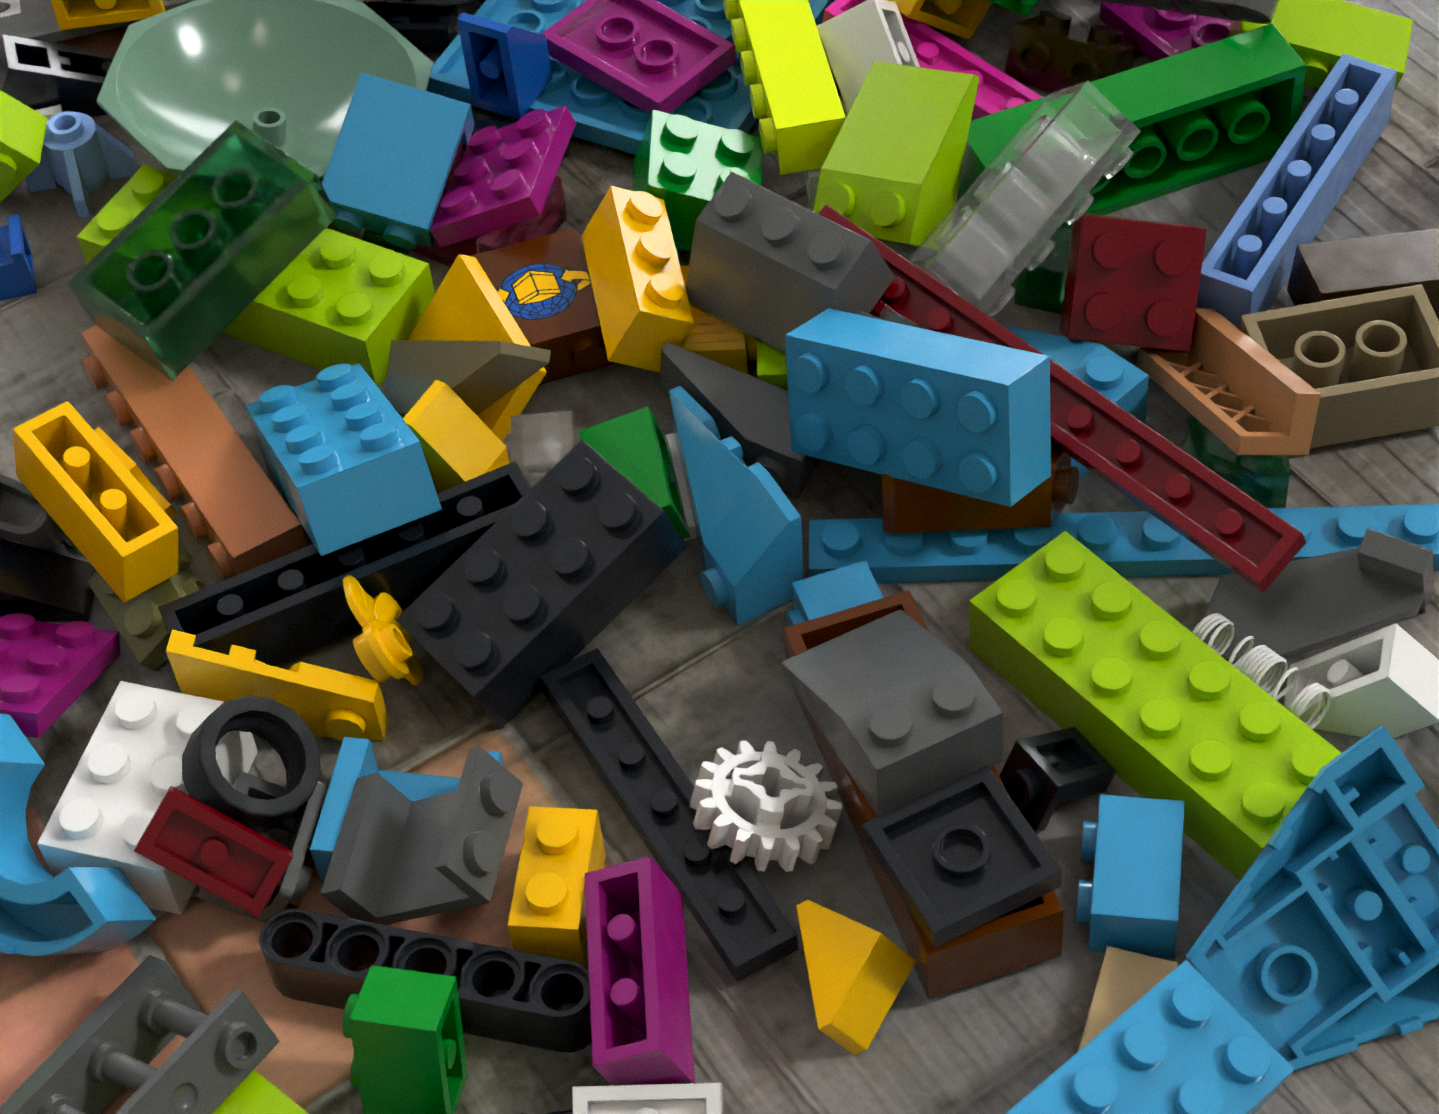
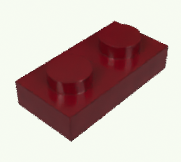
M171 785L134 849V852L258 918L293 858V851Z

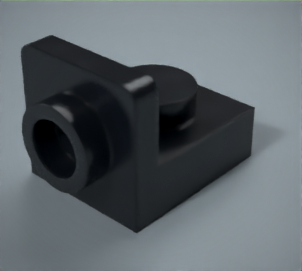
M1074 726L1016 740L999 777L1010 798L1034 832L1037 833L1046 829L1059 803L1107 791L1117 771Z

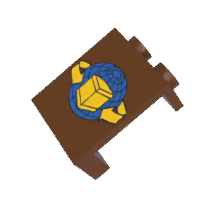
M575 227L471 256L476 257L530 346L551 350L550 362L544 366L547 373L538 386L617 364L608 361L585 252Z

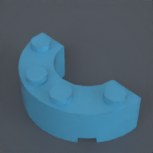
M0 714V952L36 957L89 954L109 950L132 940L157 919L119 867H68L54 877L37 860L27 836L25 811L31 786L45 766V763L10 714Z

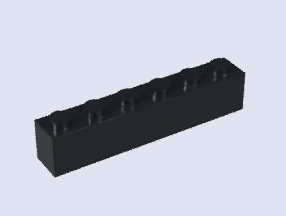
M515 461L438 492L437 495L442 507L440 511L323 556L319 554L314 544H311L159 606L158 609L167 634L170 638L172 630L196 635L195 647L229 655L231 645L256 650L255 659L271 666L285 663L363 630L348 606L343 586V578L345 576L355 577L364 591L373 599L380 593H388L404 612L520 500L531 487Z

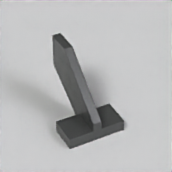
M1367 528L1359 548L1290 561L1264 593L1235 573L1221 575L1203 618L1210 614L1220 613L1233 622L1235 627L1233 640L1225 653L1221 655L1227 661H1229L1237 644L1247 636L1254 637L1253 648L1265 645L1279 654V656L1288 659L1416 616L1419 611L1426 613L1435 590L1433 550ZM1220 623L1207 634L1203 640L1204 643L1208 644L1211 635ZM1250 640L1246 641L1241 646L1233 660V663H1235L1245 653L1250 644Z

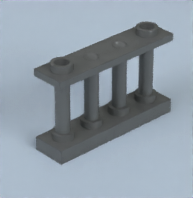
M149 955L0 1106V1114H101L125 1088L133 1090L135 1093L115 1114H213L280 1041L243 991L234 989L210 1015L199 1012L201 1008L164 960ZM176 1035L186 1038L158 1069L149 1065Z

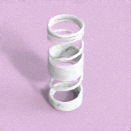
M1214 613L1203 618L1195 626L1192 633L1203 641L1212 628L1220 623L1211 635L1207 645L1219 655H1222L1233 640L1235 627L1233 622L1222 614ZM1253 636L1243 638L1233 650L1228 662L1270 696L1272 695L1275 700H1278L1296 682L1298 668L1292 667L1288 669L1286 659L1265 645L1253 648ZM1250 640V644L1245 653L1235 663H1233V660L1241 646L1246 641ZM1294 671L1295 673L1289 684L1278 694L1284 680ZM1320 683L1310 684L1296 696L1289 708V711L1299 718L1301 714L1314 704L1319 694L1323 692L1318 708L1304 722L1311 729H1314L1322 721L1331 703L1330 690Z

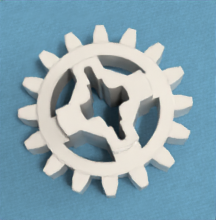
M740 741L736 755L721 747L717 749L713 763L707 761L702 763L690 800V808L697 810L693 825L695 829H711L707 843L711 849L724 845L732 848L730 862L737 864L745 856L755 858L757 871L765 872L769 860H777L786 872L793 871L797 856L803 861L813 864L817 860L820 848L826 850L830 848L842 811V803L834 800L838 786L836 782H819L823 766L816 763L804 767L799 763L801 751L793 749L785 757L784 755L777 754L774 742L767 741L763 752H755L747 741Z

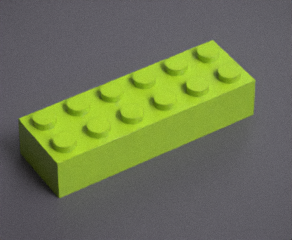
M146 164L139 168L77 235V240L94 286L140 303L145 302L146 305L321 370L337 364H350L353 366L359 363L378 388L388 375L391 340H407L435 294L429 263L209 186L186 180Z
M1067 531L1058 535L969 600V649L1062 729L1075 726L1117 771L1115 774L1143 798L1185 801L1183 832L1238 880L1242 879L1319 770L1341 754L1333 745Z

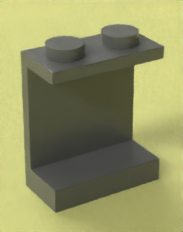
M481 746L469 749L457 791L412 802L378 773L358 777L320 895L351 919L381 925L398 923L491 902L523 783Z

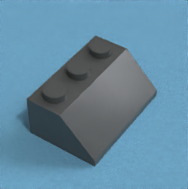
M731 171L696 219L685 288L691 306L786 356L785 335L828 308L857 314L861 310L869 314L895 276L870 239Z

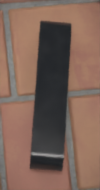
M288 909L279 912L267 920L261 929L259 943L274 985L282 995L291 999L345 1009L349 996L352 993H360L370 967L361 971L354 970L365 964H373V966L455 976L457 979L462 1029L465 1034L556 1052L573 1053L585 1049L592 1043L589 972L582 965L573 961L302 909ZM306 951L300 956L289 958L294 953ZM499 989L509 990L504 995L498 997H486L491 992ZM564 1003H577L576 1006L565 1011L553 1010L558 1005Z

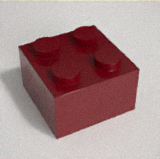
M1075 212L1059 332L1068 339L1190 352L1207 229L1194 225Z

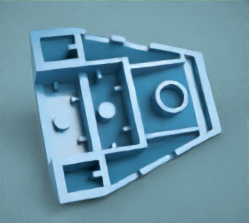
M1378 726L1319 770L1186 955L1190 964L1295 1070L1359 1050L1358 1045L1394 1033L1405 1035L1423 1029V1024L1439 1019V829L1415 795L1425 787L1424 783L1384 726Z

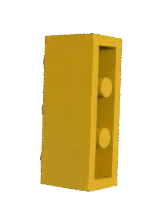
M610 186L581 235L607 358L611 362L660 373L661 349L665 343L669 342L680 346L694 325L664 199L654 197L643 191L634 192Z
M69 401L13 428L16 476L124 603L178 574V527Z

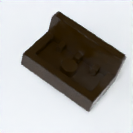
M1044 10L1040 11L1039 16L1015 23L1004 73L1016 81L1058 93L1114 75L1121 70L1133 66L1139 44L1123 40V32L1116 28L1104 25H1091L1090 30L1071 25L1072 17L1066 14Z

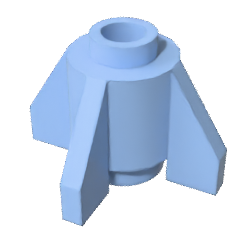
M66 111L56 114L47 121L40 164L25 178L29 192L57 188V184L62 186L65 191L72 194L79 218L90 217L89 194L98 190L104 184L107 170H109L111 179L133 176L138 171V165L134 152L97 125L90 116L84 113Z

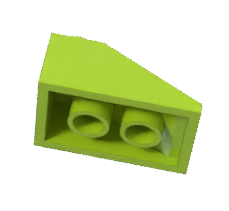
M874 61L821 168L813 212L818 214L827 204L879 241L945 252L980 76Z

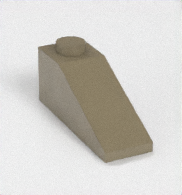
M391 340L385 397L399 415L405 416L433 382L439 380L446 383L478 415L550 362L551 350L504 341Z

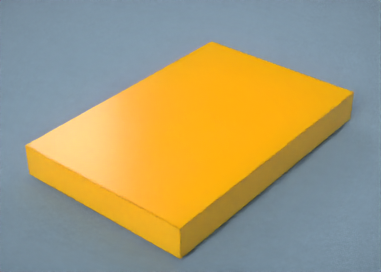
M458 254L407 339L420 341H504L530 346L476 257ZM544 367L477 415L502 442L547 373Z

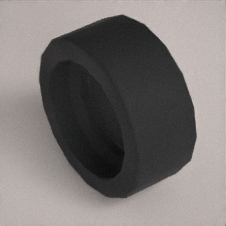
M243 696L221 704L191 734L182 754V780L188 795L258 833L277 828L313 795L321 775L320 749L311 728L293 709L265 697ZM230 731L250 732L266 740L279 753L286 769V785L278 796L269 800L251 798L237 791L223 777L216 761V746L226 733Z

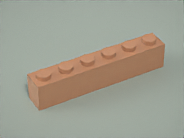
M145 302L80 332L88 356L80 359V362L89 382L95 391L102 388L107 390L108 393L104 395V398L116 423L120 427L128 423L133 430L129 431V436L133 446L144 464L154 460L158 466L154 469V473L167 499L170 502L177 498L181 500L183 506L179 507L180 513L193 538L199 540L206 537L210 545L206 546L207 554L222 580L307 546L301 523Z

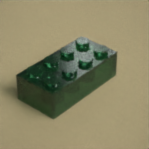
M235 120L67 284L95 325L173 381L337 217V214L316 173Z

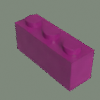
M650 856L585 873L593 1067L612 1086L695 1083L683 894Z

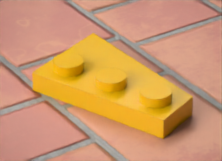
M172 630L166 653L181 693L223 702L243 696L271 698L293 709L311 728L314 737H328L343 741L344 737L375 741L385 740L389 716L378 681L304 662L296 663L287 670L256 660V650L231 645L229 655L195 647L196 635Z

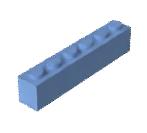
M1342 54L1202 262L1196 308H1213L1239 329L1241 315L1268 311L1291 274L1297 245L1309 244L1313 241L1388 125L1397 70Z

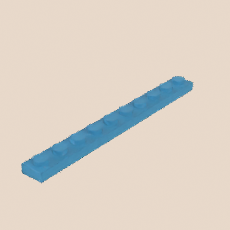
M1439 504L1267 508L1303 533L1306 544L1291 561L1359 548L1366 530L1369 528L1433 550L1434 570H1439ZM1148 511L1060 513L1054 523L1047 527L898 534L883 532V518L809 520L810 577L866 560L876 583L996 581L1064 531H1067L1122 577L1224 575L1234 572Z

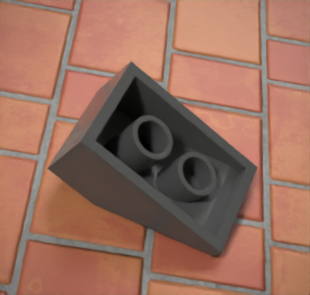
M901 609L781 662V669L877 817L987 765L990 768L1002 762L1003 712L969 664Z

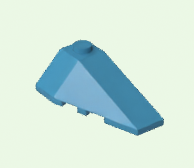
M681 386L669 390L672 426L704 571L700 573V580L713 606L717 608L723 605L738 626L793 599L792 583L803 579L801 516L770 473L759 462L746 467L742 459L744 455L741 445L732 436L721 440L713 417Z

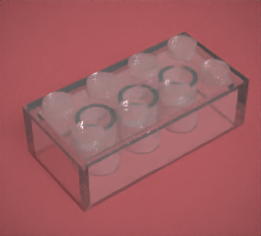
M1089 81L1050 93L915 250L908 261L983 313L988 314L990 317L996 315L1015 294L1016 290L1011 284L1026 267L1029 271L1035 269L1053 250L1055 243L1050 238L1064 221L1068 225L1074 223L1090 207L1094 197L1089 192L1103 175L1107 179L1113 177L1129 161L1133 151L1128 146L1141 130Z

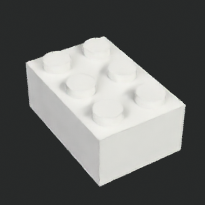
M120 681L37 843L54 877L68 867H119L148 908L182 915L196 884L134 852V849L170 785L188 795L182 780V754L191 734L214 710L224 703L223 701ZM230 731L219 740L216 746V761L223 777L231 785H233L240 771L249 772L258 753L252 733Z

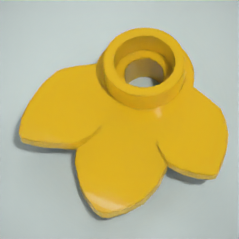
M345 576L343 578V586L348 606L363 629V633L353 639V646L366 670L380 683H384L391 677L397 680L404 677L413 686L423 682V667L410 647L411 637L395 620L403 612L399 604L391 595L385 592L380 593L373 599L364 591L355 577Z

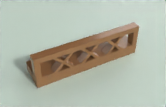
M1196 308L1190 352L1139 347L1136 365L1237 455H1309L1321 394L1215 309Z

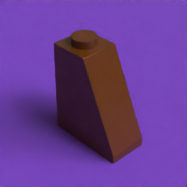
M1051 443V476L1011 507L893 478L882 473L883 532L898 534L1051 526L1067 504L1072 505L1075 501L1079 486V470L1077 467L1071 466V457Z

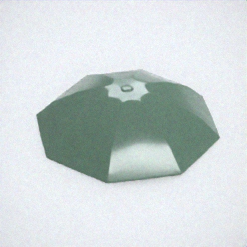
M195 0L128 26L97 97V103L168 172L193 182L296 194L322 183L361 72L427 91L433 62L396 29L359 0Z

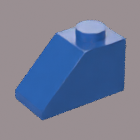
M462 13L457 22L473 105L520 119L552 79L546 35Z

